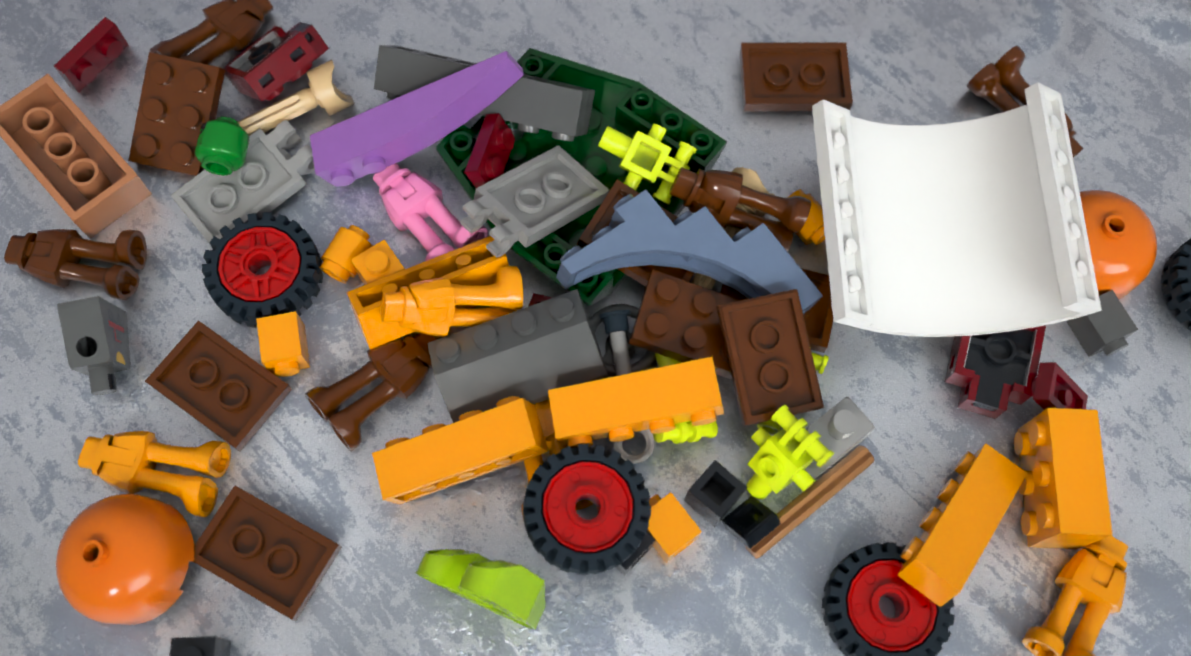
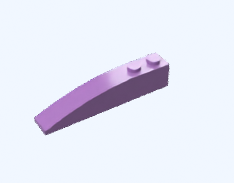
M505 51L310 135L315 174L335 187L348 186L354 180L368 174L382 172L386 167L431 146L465 124L524 76L523 68Z

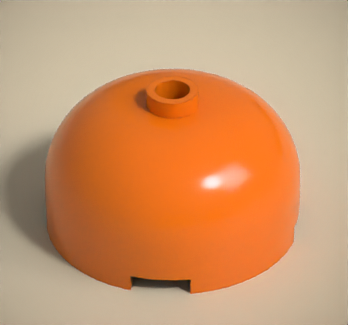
M1105 190L1081 191L1080 197L1099 296L1113 290L1117 298L1121 299L1148 276L1154 265L1157 254V238L1154 227L1146 213L1136 203L1120 194Z
M120 494L106 497L85 508L66 529L60 541L56 557V573L59 587L66 600L76 611L94 621L119 625H137L151 621L166 612L184 591L180 587L186 577L189 561L194 562L193 536L185 518L172 505L137 494Z

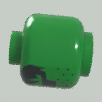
M218 117L217 120H209L202 124L194 153L206 171L216 175H230L232 172L243 167L250 138L236 120L229 117Z

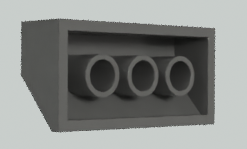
M578 289L427 343L434 377L453 423L459 421V416L466 412L474 410L485 412L497 407L496 403L507 397L518 396L532 404H536L549 399L548 390L609 378L590 315Z

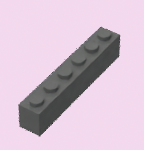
M379 45L374 89L387 92V98L393 100L477 63L398 45ZM524 74L500 97L478 114L486 116V114L499 113L505 123L506 121L518 123V130L539 133L540 129L552 131V138L573 141L574 137L586 135L588 132L595 90Z

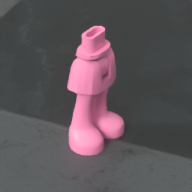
M395 163L386 167L382 172L375 173L373 176L374 182L380 187L379 194L391 221L399 231L409 229L428 253L425 261L455 250L451 245L444 243L425 222L424 219L428 216L449 237L456 249L488 237L489 231L484 225L473 233L466 230L442 203V190L419 174L411 172L407 168L402 169Z

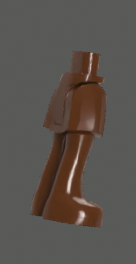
M223 0L202 9L205 20L198 26L170 40L159 42L150 49V52L210 65L231 50L240 51L245 48L265 23L264 16L274 8L268 0ZM216 35V37H215L214 39H212L211 41H209V42L206 43L205 45L201 46L200 48L196 49L195 51L191 52L194 48H196V47H197L198 45H200L202 42H204V41H206L207 39H209L210 37Z
M1018 45L1011 48L995 64L990 63L982 68L968 82L966 87L975 96L985 99L1001 112L1021 107L1006 90L1023 105H1026L1024 89L1030 87V85L1020 73V68L1026 57L1024 51ZM1065 113L1072 154L1075 157L1084 148L1074 139L1077 133L1073 130V124Z
M683 167L680 168L669 194L684 200L683 206L688 207L693 214L706 207L722 227L725 225L739 229L748 227L752 231L764 223L788 252L792 243L793 232L798 233L808 218L811 201L801 196L783 198L753 190L742 185L743 174L722 170H707L705 172L698 169L697 173ZM739 203L774 216L779 221L749 213L736 206Z
M52 229L37 231V233L29 232L25 236L13 235L5 251L4 260L7 264L18 265L22 271L58 287L65 288L69 286L71 280L81 281L103 287L109 297L127 300L136 292L139 286V276L133 269L143 270L145 267L147 246L143 233L138 230H124L118 235L115 243H105L84 239L76 230ZM81 258H88L118 265L103 268L80 264L79 262Z
M418 333L414 337L408 334L404 337V340L403 338H398L371 350L369 349L367 354L370 361L360 369L328 387H314L306 392L305 396L318 415L325 422L329 423L337 437L352 452L362 442L361 425L364 421L394 398L407 399L426 377L429 369L432 367L427 343L435 341L436 338L433 335ZM377 378L381 379L382 382L378 386L339 411L342 404Z

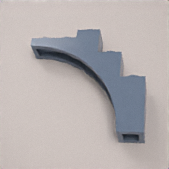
M644 190L635 197L629 194L619 200L613 207L615 211L609 226L595 234L592 238L593 242L581 249L580 246H575L567 251L560 259L561 264L556 276L562 286L567 289L593 275L618 268L645 265L675 267L709 276L737 290L748 299L797 289L803 314L810 310L823 296L764 223L752 231L746 227L733 236L732 239L706 207L701 208L694 214L690 210L686 211L672 223L647 190Z

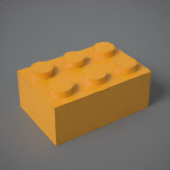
M1045 409L1017 429L1014 437V450L1016 455L1020 457V467L1027 472L1024 481L1018 489L1019 493L1023 495L1024 500L1021 529L1023 534L1027 535L1028 547L1079 549L1112 536L1098 410Z

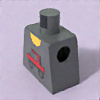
M99 296L57 304L71 370L89 376L92 395H105L116 392L115 372L128 370L131 366L126 311Z

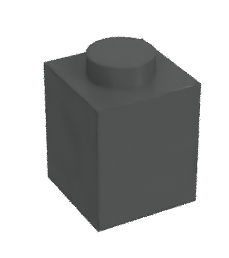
M1113 290L1099 296L1102 311L1066 321L1088 357L1104 351L1106 356L1118 352L1129 345L1125 339L1138 330Z

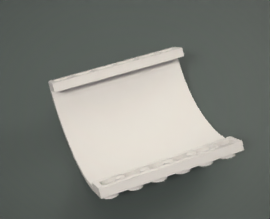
M1037 82L1024 89L1027 102L1024 106L983 118L935 125H894L871 122L850 116V110L824 99L812 106L832 301L831 308L834 322L893 335L954 337L994 334L1040 327L1102 311L1061 93Z

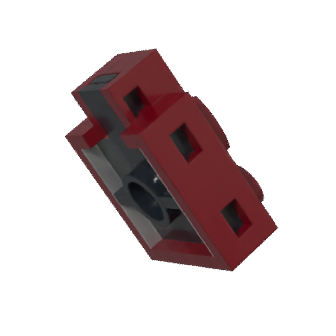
M299 22L286 33L282 27L274 26L223 67V69H225L226 77L239 93L262 102L265 99L268 101L277 97L284 90L283 84L290 81L293 82L305 74L313 66L312 63L324 54L329 47L311 24Z
M1046 325L994 334L954 336L945 382L962 387L957 408L996 419L1007 411L1008 401L1022 405L1031 398V386L1034 378L1037 377Z

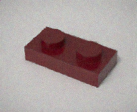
M105 17L63 56L54 67L68 86L80 93L88 84L96 79L103 69L114 59L118 58L129 44L117 25Z
M499 113L486 114L464 171L476 188L504 174L510 152L514 147V134Z
M1056 362L1039 363L1038 374L1032 382L1031 391L1033 400L1043 410L1047 408L1086 409L1088 395Z

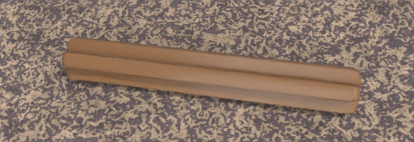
M862 445L858 446L814 482L805 492L797 496L777 513L781 524L751 549L746 547L749 553L755 558H760L867 469L875 460L871 452Z

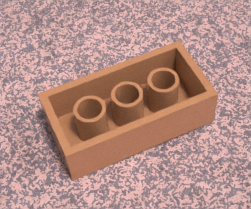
M46 74L0 105V137L71 220L90 239L152 195L135 171L49 74Z

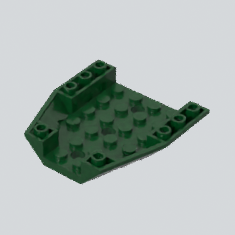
M529 48L517 61L523 68L524 74L593 89L595 94L586 135L576 136L573 141H563L552 138V131L540 129L539 133L521 131L524 135L520 140L514 141V147L510 152L504 174L559 145L604 186L611 190L617 179L624 183L629 172L618 167L622 158L598 147L607 126L633 138L637 131L648 135L653 123L665 128L667 131L661 143L672 148L668 156L675 157L680 147V141L697 149L687 164L690 167V171L697 173L698 169L705 172L712 170L727 144L726 140L638 81ZM485 115L470 129L465 125L460 126L449 133L436 146L437 152L470 200H474L476 187L464 171ZM506 121L507 126L511 130H518V123ZM664 164L661 171L668 173L670 166ZM657 178L655 183H649L642 179L636 191L641 193L647 190L653 197L654 192H657L663 180ZM671 196L669 205L653 197L659 206L676 216L685 207L683 206L684 200L675 196ZM600 205L528 247H524L519 241H516L510 249L563 287L556 278L561 264L560 259L567 251L575 246H579L577 245L579 238ZM489 219L486 221L490 229L495 227ZM618 269L593 275L565 290L570 292L578 289L583 302L590 307L612 294L627 275Z

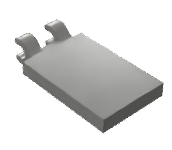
M287 120L279 123L267 135L259 128L249 136L250 142L247 155L241 169L225 176L203 170L170 195L208 243L214 236L219 239L222 238L219 230L225 225L230 230L235 227L232 222L233 220L240 217L243 222H247V214L256 213L259 218H262L263 212L273 211L307 185L302 175L315 172L312 148L309 145H305L293 157L287 153L285 149H292L302 141L294 127Z
M558 145L476 188L474 200L469 201L463 206V210L469 216L460 220V224L470 233L479 230L489 219L495 225L489 231V235L495 240L488 243L486 248L498 258L507 253L516 241H519L524 247H528L602 204L610 190Z

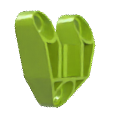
M441 549L426 551L416 571L418 576L533 630L536 629L545 609L544 580L519 564L504 560L491 561L478 553H470L463 549Z

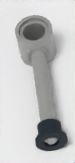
M616 310L599 314V319L604 320L606 334H610L616 376L632 373L626 332L629 331L627 316L631 315L630 310ZM649 429L637 431L646 440V447L641 454L630 455L626 453L623 449L622 441L613 442L615 451L621 453L622 459L625 461L629 459L633 464L645 461L652 454L655 443L653 434Z

